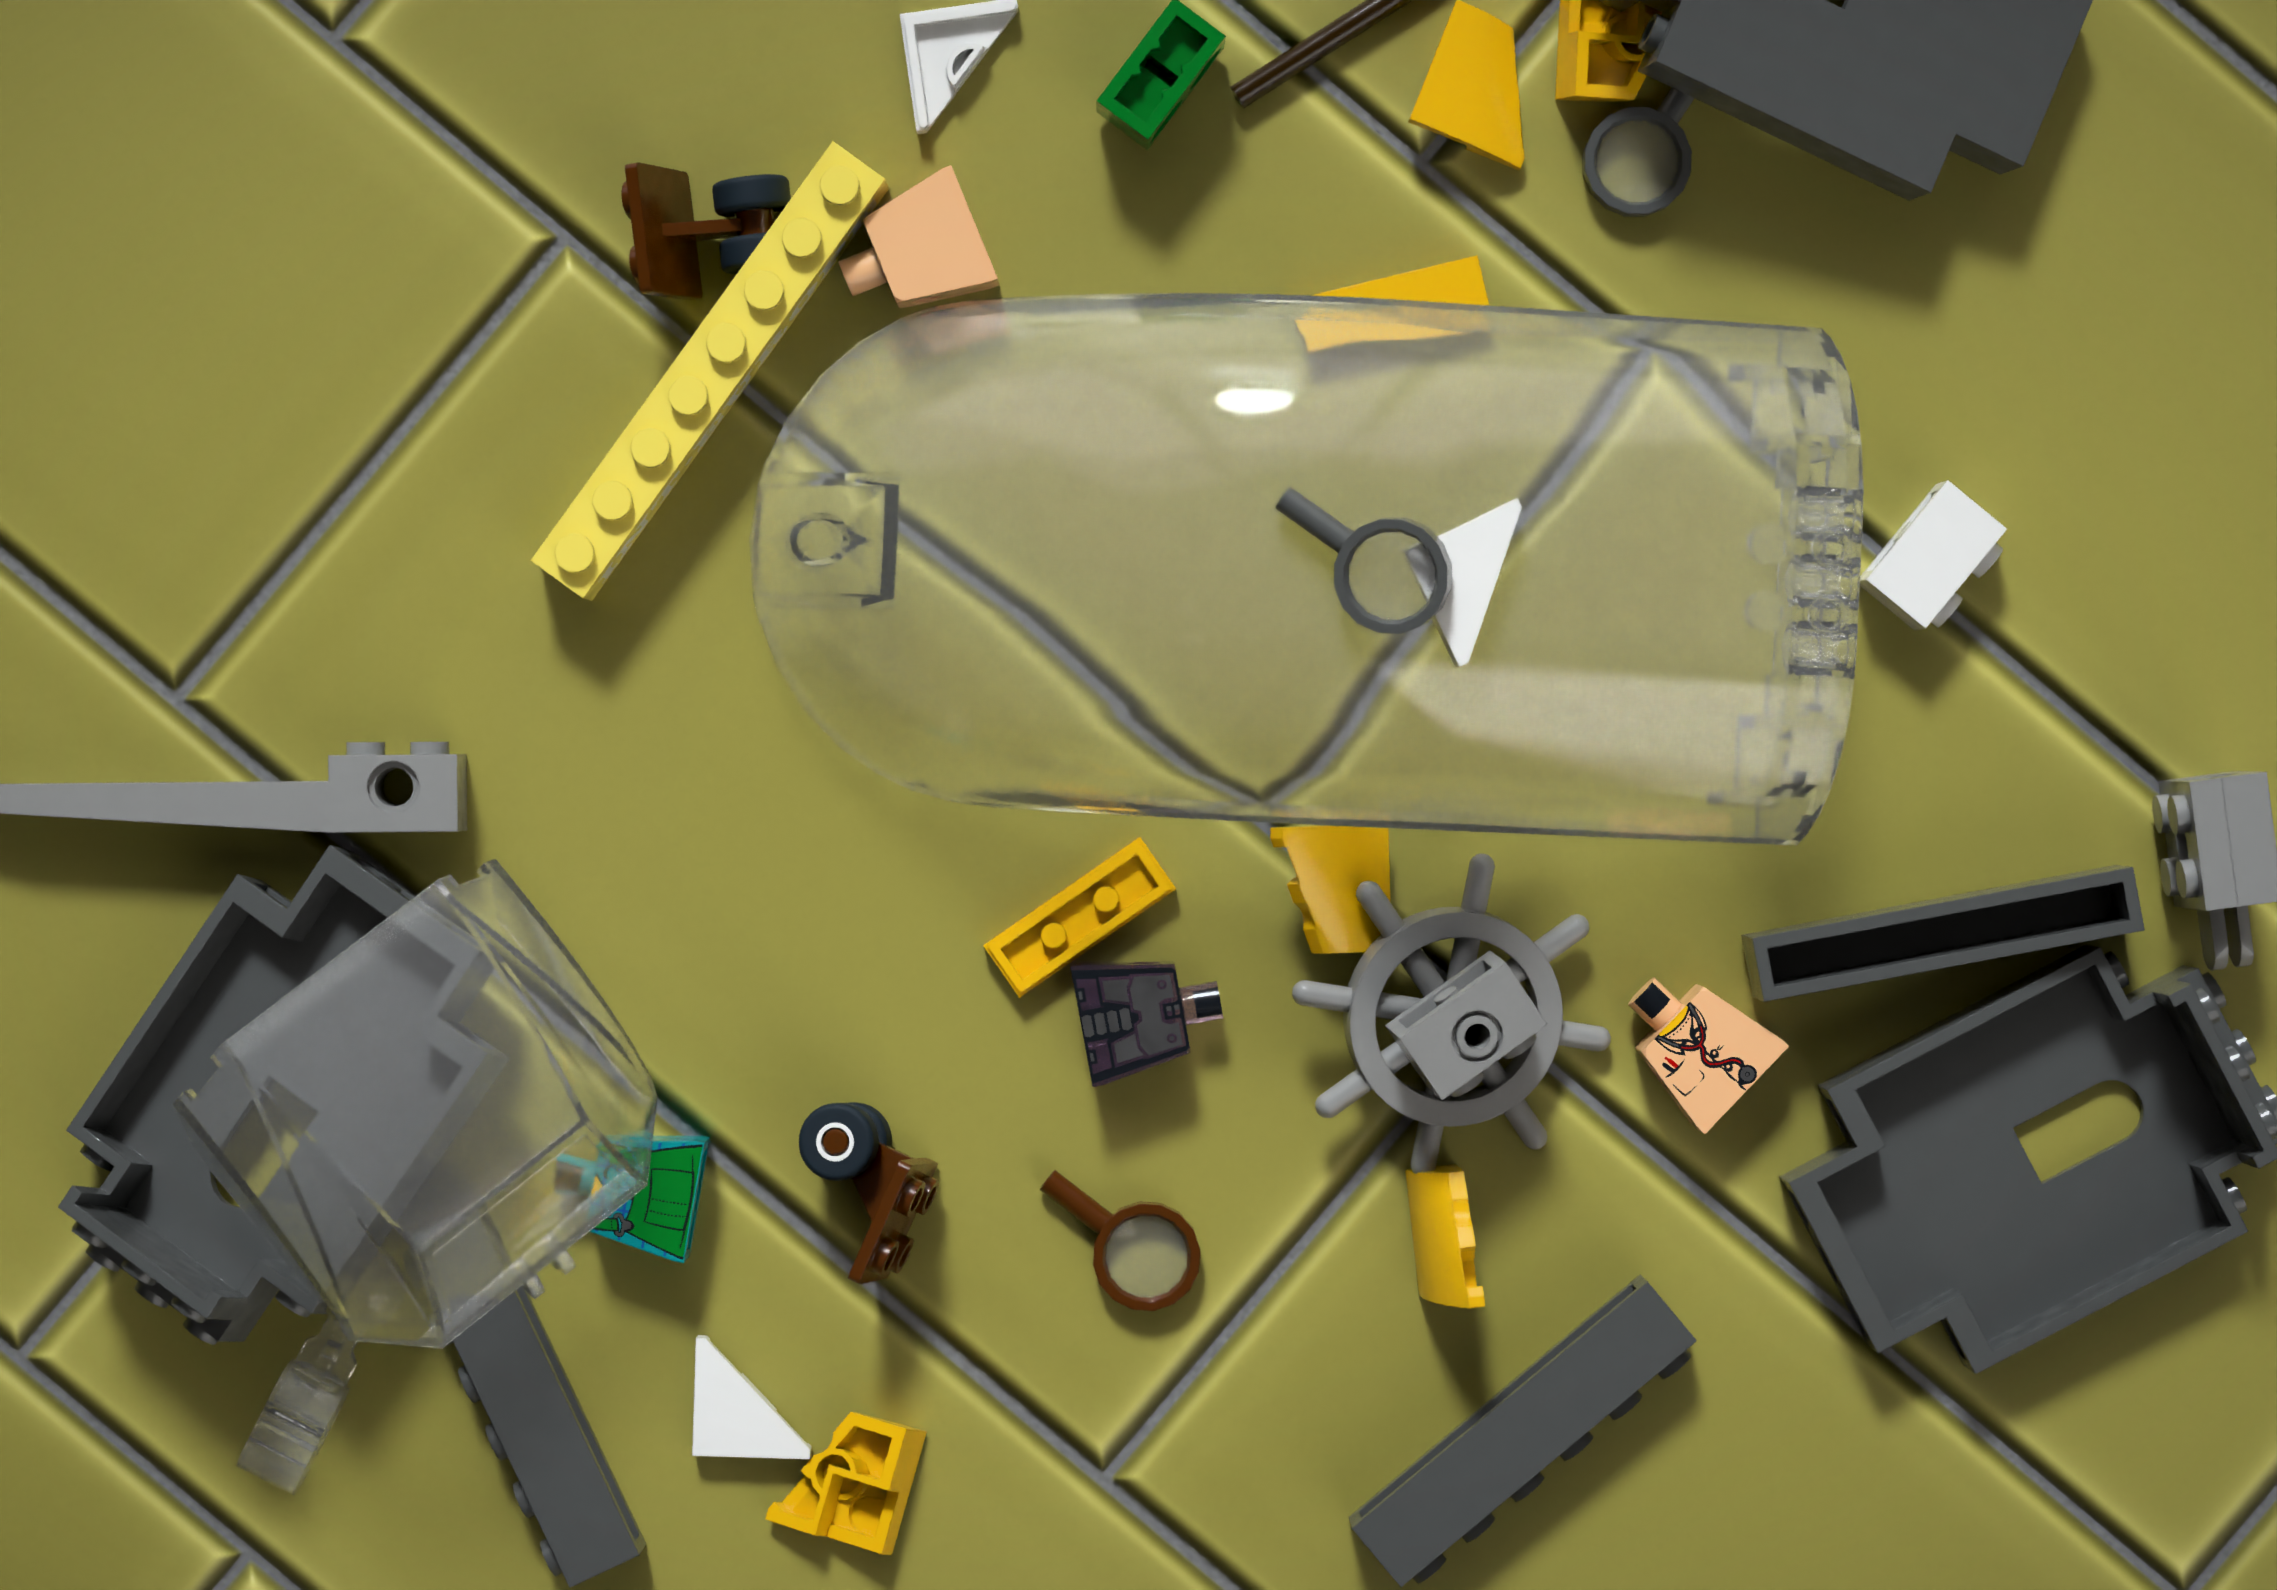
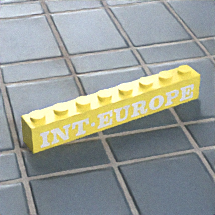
M832 141L530 561L583 599L592 601L863 226V219L873 212L889 190L885 178Z

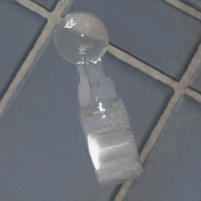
M382 1249L378 1251L363 1275L349 1292L337 1314H329L320 1333L305 1339L296 1359H292L278 1379L240 1454L237 1467L292 1495L297 1493L348 1396L350 1388L347 1387V1384L357 1366L354 1349L364 1329L375 1327L388 1321L395 1315L403 1302L406 1290L404 1273L399 1263L389 1253Z

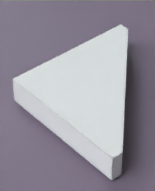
M995 0L900 14L917 134H924L930 130L1018 12L1017 0Z
M1518 498L1437 536L1444 543L1452 563V587L1443 608L1432 619L1455 667L1469 663L1522 509ZM1420 544L1401 554L1426 604L1435 587V566L1429 551Z
M698 1335L695 1346L692 1456L810 1459L812 1456V1446L800 1437L776 1411L777 1409L743 1373L741 1374L710 1341L708 1336Z

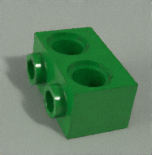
M1172 0L1096 100V112L1148 150L1222 52L1226 36L1179 0Z

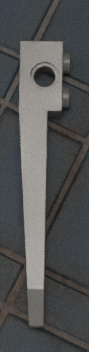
M346 742V755H328V781L0 784V814L325 833L467 831V754H449V742H410V755H385V742ZM396 768L407 772L413 782L412 795L402 805L390 802L383 790L385 777Z

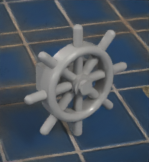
M1477 854L1470 860L1461 907L1429 909L1401 919L1377 883L1373 881L1362 882L1356 890L1357 900L1381 935L1378 936L1360 958L1350 978L1348 987L1302 980L1297 982L1292 989V997L1299 1005L1343 1012L1345 1039L1350 1056L1357 1068L1316 1099V1112L1323 1118H1332L1373 1090L1392 1108L1409 1118L1419 1121L1411 1158V1169L1415 1174L1435 1170L1444 1126L1454 1127L1478 1124L1503 1113L1528 1148H1542L1547 1142V1132L1525 1098L1545 1076L1554 1059L1558 1045L1591 1051H1603L1611 1042L1609 1031L1602 1026L1563 1020L1561 992L1555 973L1549 963L1588 934L1590 928L1588 920L1580 914L1571 915L1533 942L1527 935L1509 922L1486 912L1495 869L1493 859L1487 854ZM1455 938L1447 980L1444 982L1421 947L1439 940ZM1480 940L1499 947L1511 959L1505 962L1490 950L1477 959ZM1400 963L1422 993L1423 998L1382 992L1388 978ZM1523 981L1526 983L1528 994L1520 984ZM1376 1017L1392 1020L1385 1026L1395 1042L1380 1051L1377 1041ZM1502 1057L1505 1059L1513 1058L1505 1069L1498 1061ZM1408 1063H1411L1426 1085L1425 1092L1405 1084L1394 1073ZM1481 1081H1482V1083L1484 1084V1085H1482V1086H1480V1087H1478V1088L1473 1089V1088L1476 1087Z

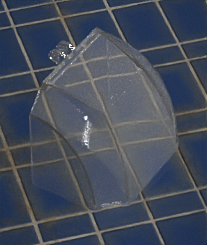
M496 859L481 865L477 870V873L481 876L479 878L458 884L452 875L439 878L223 1042L210 1057L219 1068L200 1092L196 1094L192 1088L182 1092L173 1104L196 1154L349 1341L443 1349L519 1287L522 1286L534 1299L545 1292V1288L537 1273L549 1263L565 1275L576 1266L567 1249L648 1185L658 1098L652 1077L625 1030L578 962Z

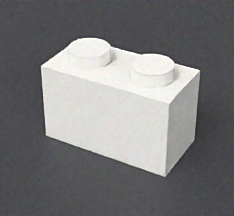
M1949 480L1937 483L1857 579L1856 583L1913 630L1926 629L1930 623H1933L1938 628L1960 605L1963 598L1956 591L1972 573L1977 578H1980L2001 555L2003 548L1996 542L2005 533L2007 528Z

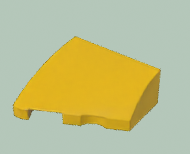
M1456 0L1408 123L1464 144L1468 151L1520 170L1525 157L1513 28L1479 8Z
M1560 0L1555 100L1595 102L1634 100L1647 76L1638 72L1645 52L1638 48L1639 42L1651 17L1655 13L1661 15L1662 12L1640 1L1620 12L1599 2V0Z
M1388 823L1270 828V839L1273 847L1287 848L1296 873V878L1287 883L1293 903L1302 912L1303 931L1311 953L1366 952L1368 947L1381 933L1357 900L1356 890L1362 882L1373 881L1380 886L1391 902Z
M1456 1164L1436 1166L1433 1171L1418 1172L1417 1174L1413 1173L1412 1169L1405 1170L1419 1296L1427 1301L1459 1308L1485 1307L1483 1286L1477 1287L1474 1263L1476 1243L1470 1217L1464 1171Z
M850 1412L833 1432L829 1447L824 1452L813 1455L801 1469V1472L804 1474L803 1478L782 1502H773L768 1508L765 1520L815 1536L829 1537L878 1554L892 1555L927 1432L881 1418Z

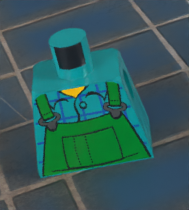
M607 1136L601 1140L597 1163L565 1157L561 1158L556 1176L555 1195L590 1201L586 1230L671 1261L684 1263L691 1253L710 1137Z

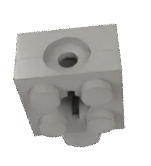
M2230 771L2158 781L2160 795L2153 797L2152 811L2158 833H2165L2168 858L2162 859L2160 864L2164 892L2168 897L2173 896L2175 907L2197 910L2202 953L2208 969L2213 971L2226 968L2228 954L2235 967L2249 966L2253 962L2254 951L2248 906L2277 902V847L2267 772Z

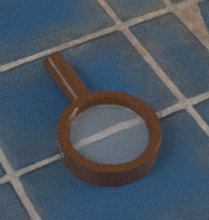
M1056 1170L1050 1174L1041 1186L1040 1191L1098 1234L1094 1241L1093 1266L1099 1284L1114 1301L1132 1310L1156 1311L1175 1304L1190 1291L1199 1273L1200 1246L1193 1227L1180 1212L1162 1203L1139 1201L1121 1207L1112 1214Z

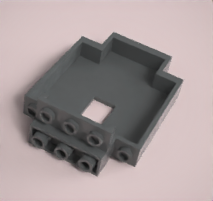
M1599 0V2L1622 12L1640 1L1662 12L1661 15L1655 13L1643 31L1638 48L1644 51L1645 55L1638 72L1910 201L1932 192L1949 151L1999 175L2024 166L2093 0H1845L1842 8L1827 0Z
M329 845L292 901L262 880L237 874L66 1130L84 1143L80 1150L83 1156L97 1166L111 1171L100 1188L72 1185L58 1206L59 1209L76 1221L72 1227V1232L89 1244L86 1253L94 1261L112 1271L118 1272L120 1268L138 1281L134 1289L142 1297L162 1308H167L169 1305L186 1317L183 1326L195 1337L211 1345H216L217 1342H244L274 1296L286 1308L303 1317H309L310 1314H337L508 1058L459 1022L501 957L359 855L346 849ZM274 1080L317 1111L318 1115L265 1194L254 1204L237 1207L227 1202L220 1194L216 1184V1169L221 1157Z
M2086 944L1817 1085L1846 1142L1779 1177L1869 1347L1879 1353L1940 1321L1962 1364L1977 1374L2248 1232L2240 1216L2241 1213L2247 1211L2246 1203L2235 1183L2229 1177L2221 1179L2219 1174L2240 1163L2259 1169L2277 1159V1096L2268 1085L2260 1087L2249 1066L2256 1062L2255 1054L2246 1037L2239 1029L2230 1030L2220 1011L2221 1008L2227 1005L2226 999L2220 986L2209 972L2202 975L2199 968L2182 965L2125 995L2122 988L2129 985V980L2115 954L2111 951L2104 954L2101 947ZM2116 1080L2128 1085L2135 1092L2140 1103V1119L2134 1131L2117 1143L2041 1182L2013 1128L2100 1082Z

